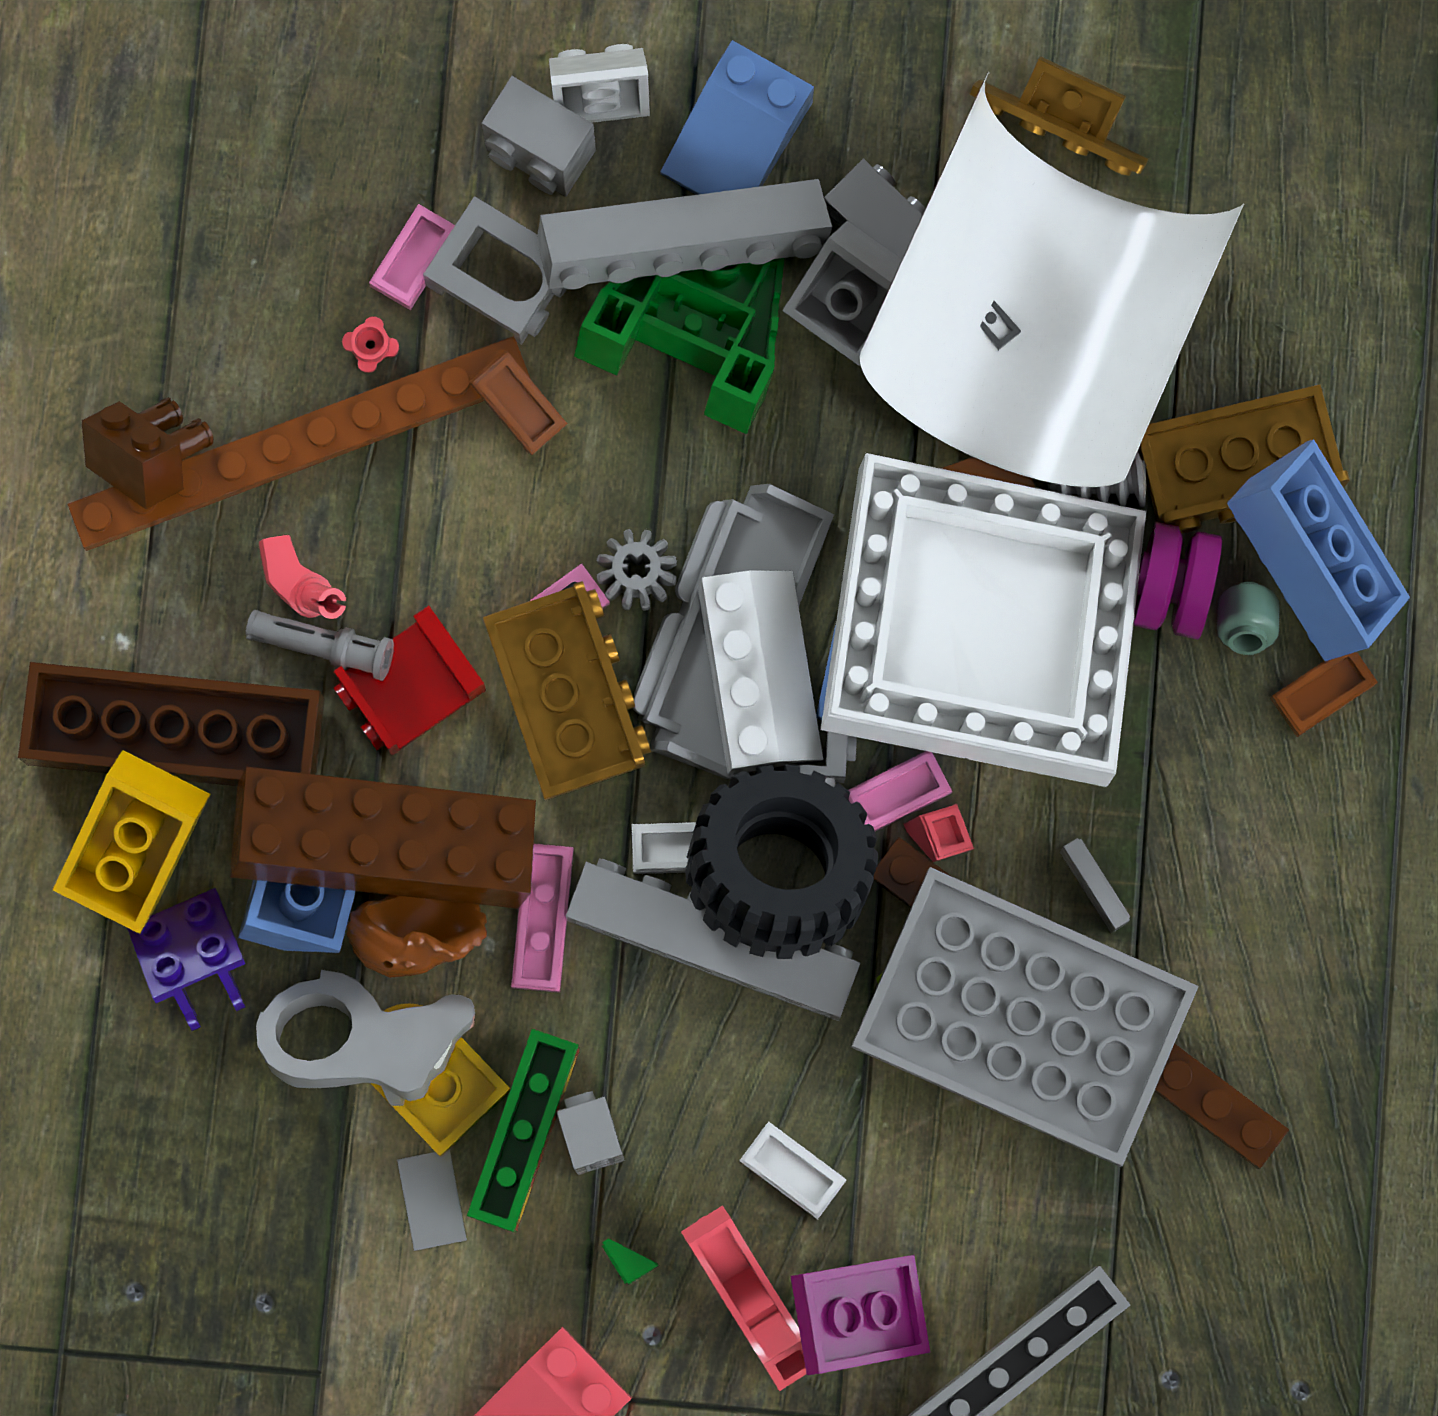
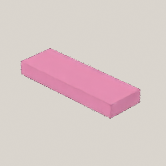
M533 845L531 894L520 906L518 912L511 988L560 993L573 847Z

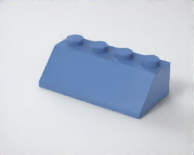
M1314 439L1305 442L1249 478L1228 501L1227 504L1233 512L1236 521L1241 525L1257 551L1260 560L1267 567L1283 593L1284 599L1291 606L1307 632L1310 641L1315 645L1324 661L1369 648L1410 598Z

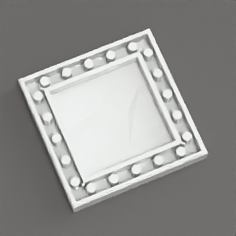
M866 453L859 467L821 730L1107 787L1115 776L1117 769L1146 511Z

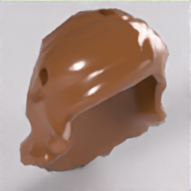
M388 895L379 901L364 902L355 911H352L350 913V922L347 924L348 931L346 935L349 938L353 952L365 967L389 978L423 974L439 964L464 958L472 951L474 946L479 947L482 940L486 938L487 930L484 925L487 921L485 913L480 912L479 904Z

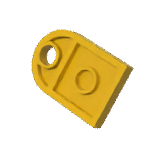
M399 1004L389 1007L384 1011L390 1012L423 1005ZM461 1037L455 1044L445 1070L431 1081L425 1096L413 1101L405 1100L404 1106L392 1107L442 1157L509 1093L511 1088ZM371 1083L372 1086L386 1099L382 1086L377 1085L375 1083Z

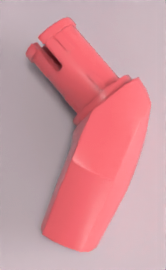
M290 535L270 537L259 541L266 583L286 604L299 615L307 618L322 615L325 618L334 619L342 615L346 606L338 604L337 600L346 601L344 593L337 588H332L327 579L300 564Z

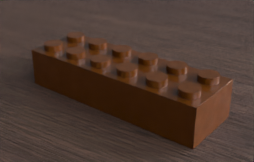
M30 662L18 758L27 766L108 773L122 750L184 781L229 786L238 785L246 767L316 775L325 699L319 690Z
M246 767L237 785L230 877L519 909L531 894L536 800Z

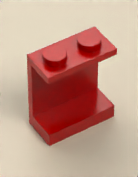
M429 605L413 616L416 623L393 638V658L384 680L373 678V673L355 668H349L345 671L340 666L334 670L340 683L333 689L349 712L355 707L359 708L368 721L361 726V729L376 750L385 745L392 756L486 691L484 682Z

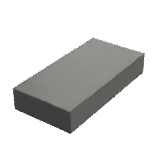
M1076 838L1063 846L1060 854L1110 933L1126 925L1130 921V915L1082 839Z

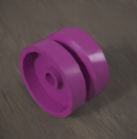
M1155 522L1147 549L1143 552L1140 561L1133 626L1156 631L1165 620L1169 604L1173 603L1171 626L1174 634L1199 640L1205 626L1215 587L1222 548V536L1200 531L1196 532L1191 537L1185 557L1182 559L1180 554L1183 537L1180 528Z

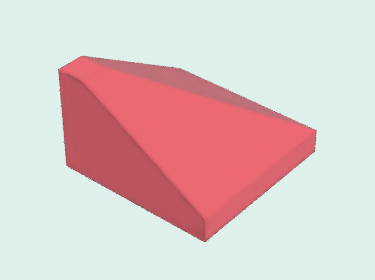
M957 804L919 815L904 824L906 832L932 862L974 849Z

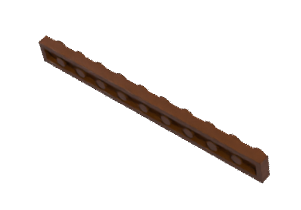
M898 837L877 865L873 877L876 883L911 908L929 867L947 875L949 874ZM1174 1043L1154 1092L1254 1167L1261 1169L1289 1129Z

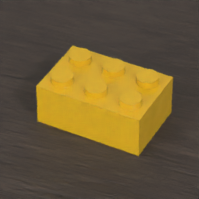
M122 750L100 787L54 885L53 891L140 934L166 888L210 797V793Z

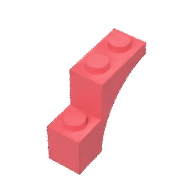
M723 1205L681 1231L714 1288L778 1390H783L805 1376L806 1368L799 1327Z

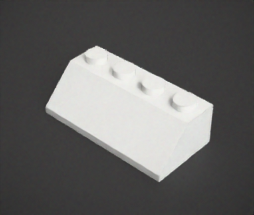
M749 570L702 577L698 584V593L727 774L756 771L757 767L773 765L776 768L785 765L822 761L823 755L793 571Z

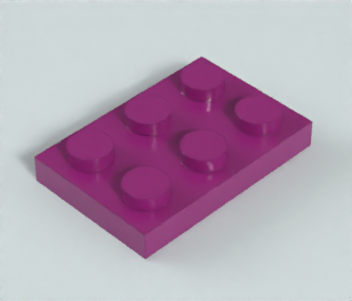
M914 1255L791 1276L807 1375L827 1373L930 1353Z

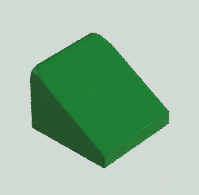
M609 1238L602 1242L604 1244L602 1245L604 1251L625 1284L628 1283L630 1285L659 1267L658 1263Z

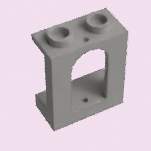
M475 196L423 274L428 288L441 296L444 292L452 295L515 335L516 342L521 345L528 334L535 337L544 326L549 316V312L545 311V308L552 297L556 295L560 298L567 290L564 287L548 289L537 244L538 235ZM484 231L539 266L543 282L540 290L534 297L526 301L507 299L460 270Z

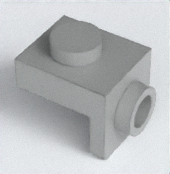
M827 731L826 766L797 765L800 766L799 773L812 776L813 770L827 776L825 782L832 787H835V783H844L846 761L856 760L857 737Z

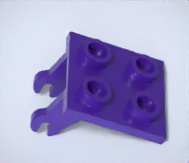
M216 888L152 915L140 934L127 928L154 1002L158 1003L174 996L191 1031L200 1028L201 1025L184 988L216 973L219 975L235 1010L239 1011L246 1008L241 998V993L230 972L246 963Z

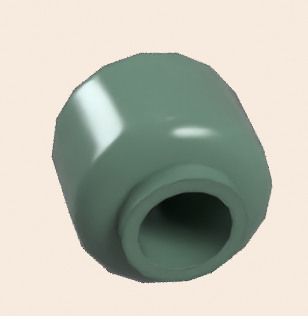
M1243 582L1224 591L1218 600L1217 635L1222 643L1234 652L1243 655L1260 653L1272 645L1279 635L1280 605L1278 597L1270 589L1255 582Z

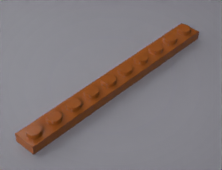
M509 337L182 461L184 489L148 509L143 508L115 487L68 503L67 505L83 548L86 551L481 403L484 400L470 385L469 381L503 351H507L530 378L515 337Z

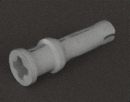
M258 610L252 611L246 626V639L268 643L292 651L322 657L323 659L330 660L331 665H334L336 669L340 666L344 670L347 667L373 673V678L378 680L385 679L393 658V639L384 637L379 641L356 635L355 629L347 627L341 628L337 632L287 618L276 617Z

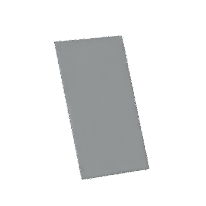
M450 1149L442 1157L436 1152L397 1159L414 1251L466 1241Z

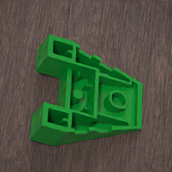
M784 258L772 259L767 263L759 265L749 262L727 265L714 271L697 269L682 271L669 277L652 275L633 278L624 283L609 282L600 290L581 325L574 357L617 376L635 341L648 345L716 376L710 390L704 415L747 434L765 400L774 371Z

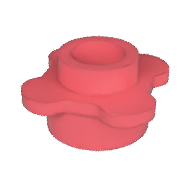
M378 317L367 318L365 323L356 327L353 332H347L342 339L344 349L354 354L358 360V368L365 373L374 372L379 362L386 357H395L399 351L397 340L389 338L383 328V321ZM374 341L375 347L369 349L366 347V343Z

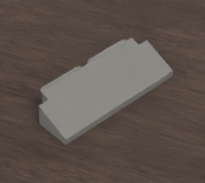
M771 484L750 486L744 504L730 499L714 501L707 506L675 587L677 597L683 601L679 613L667 614L663 618L633 694L636 706L633 707V710L639 714L637 720L656 727L649 745L651 751L725 779H731L734 774H727L698 584L702 577L749 570L793 571L799 607L834 514Z

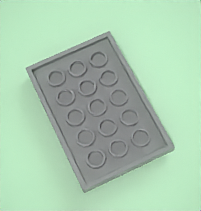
M929 867L851 1048L1121 1167L1124 1164L1199 986Z

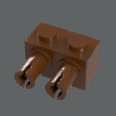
M169 397L162 399L161 402L140 413L134 412L118 401L82 420L85 465L140 506L148 509L184 489L182 460L204 448L212 446L214 441L213 433L205 421L202 422L200 418L192 420L191 423L170 434L165 433L169 429L178 427L183 423L180 407L174 400L171 402Z

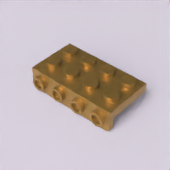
M1321 384L1149 424L1138 449L1141 460L1144 459L1146 480L1157 522L1177 526L1182 534L1200 529L1202 527L1201 521L1218 517L1220 524L1236 522L1234 514L1227 503L1246 481L1305 442L1313 439L1344 488L1350 479L1348 472L1343 471Z
M583 581L575 583L571 588L483 617L545 800L645 767L643 755L651 753L643 726L640 725L633 728L627 711L630 708L636 707L627 680L617 682L612 664L620 662L611 634L603 637L601 635L596 619L603 617L604 612L596 589L586 591Z

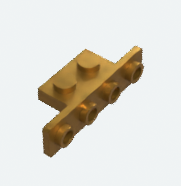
M1043 57L1038 59L1021 98L985 82L986 98L995 115L1002 116L1003 112L1006 111L1021 118L1019 125L1032 133L1044 136L1046 131L1063 138L1062 145L1077 154L1087 156L1089 151L1102 156L1106 158L1104 164L1120 174L1130 176L1132 171L1141 174L1145 168L1148 158L1106 139L1126 96ZM978 80L972 86L969 94L976 97L983 81Z

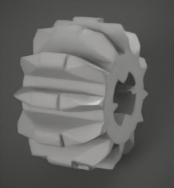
M630 529L625 530L624 541L626 545L621 546L617 540L610 538L607 541V547L614 556L599 554L597 558V563L608 569L597 574L598 584L613 583L607 589L605 596L609 601H612L623 593L622 608L624 610L631 608L633 597L640 598V606L643 611L649 610V594H652L661 602L667 599L665 590L659 584L674 586L676 584V576L665 571L677 565L676 557L670 555L662 556L668 548V542L665 539L658 541L650 547L652 533L649 530L643 531L640 542H634L633 533ZM632 562L638 566L643 562L646 563V577L641 578L637 574L631 578L627 577L626 575L629 574L627 564Z

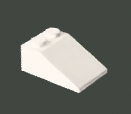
M617 44L607 47L605 52L586 54L584 50L572 49L560 52L557 58H549L553 100L589 122L650 116L648 70L643 48L633 49V46L629 44Z

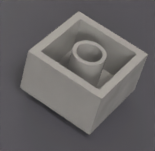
M511 76L482 121L486 150L490 151L489 158L506 170L512 171L514 167H517L530 175L528 180L531 184L550 195L557 191L567 197L596 151L593 123L514 76Z
M846 221L828 238L782 311L860 366L859 356L902 259L851 222Z

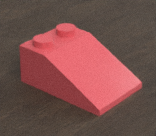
M562 1327L474 1416H615L632 1397Z

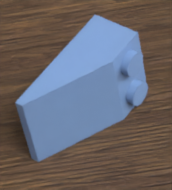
M732 40L704 86L660 174L696 195L763 186L812 105L814 86Z

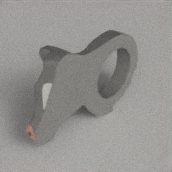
M321 970L320 979L299 982L276 995L265 1011L260 1012L256 1024L257 1046L271 1072L288 1085L297 1088H329L359 1083H375L382 1086L384 1095L391 1106H404L405 1100L413 1101L423 1098L428 1091L431 1081L445 1070L456 1042L474 1025L475 1009L471 999L462 995L451 994L430 1005L385 1012L381 1010L374 997L356 979L343 973ZM327 1006L337 1008L349 1016L352 1021V1030L347 1042L339 1051L325 1059L313 1061L296 1059L284 1052L280 1046V1036L284 1026L295 1014L306 1008Z

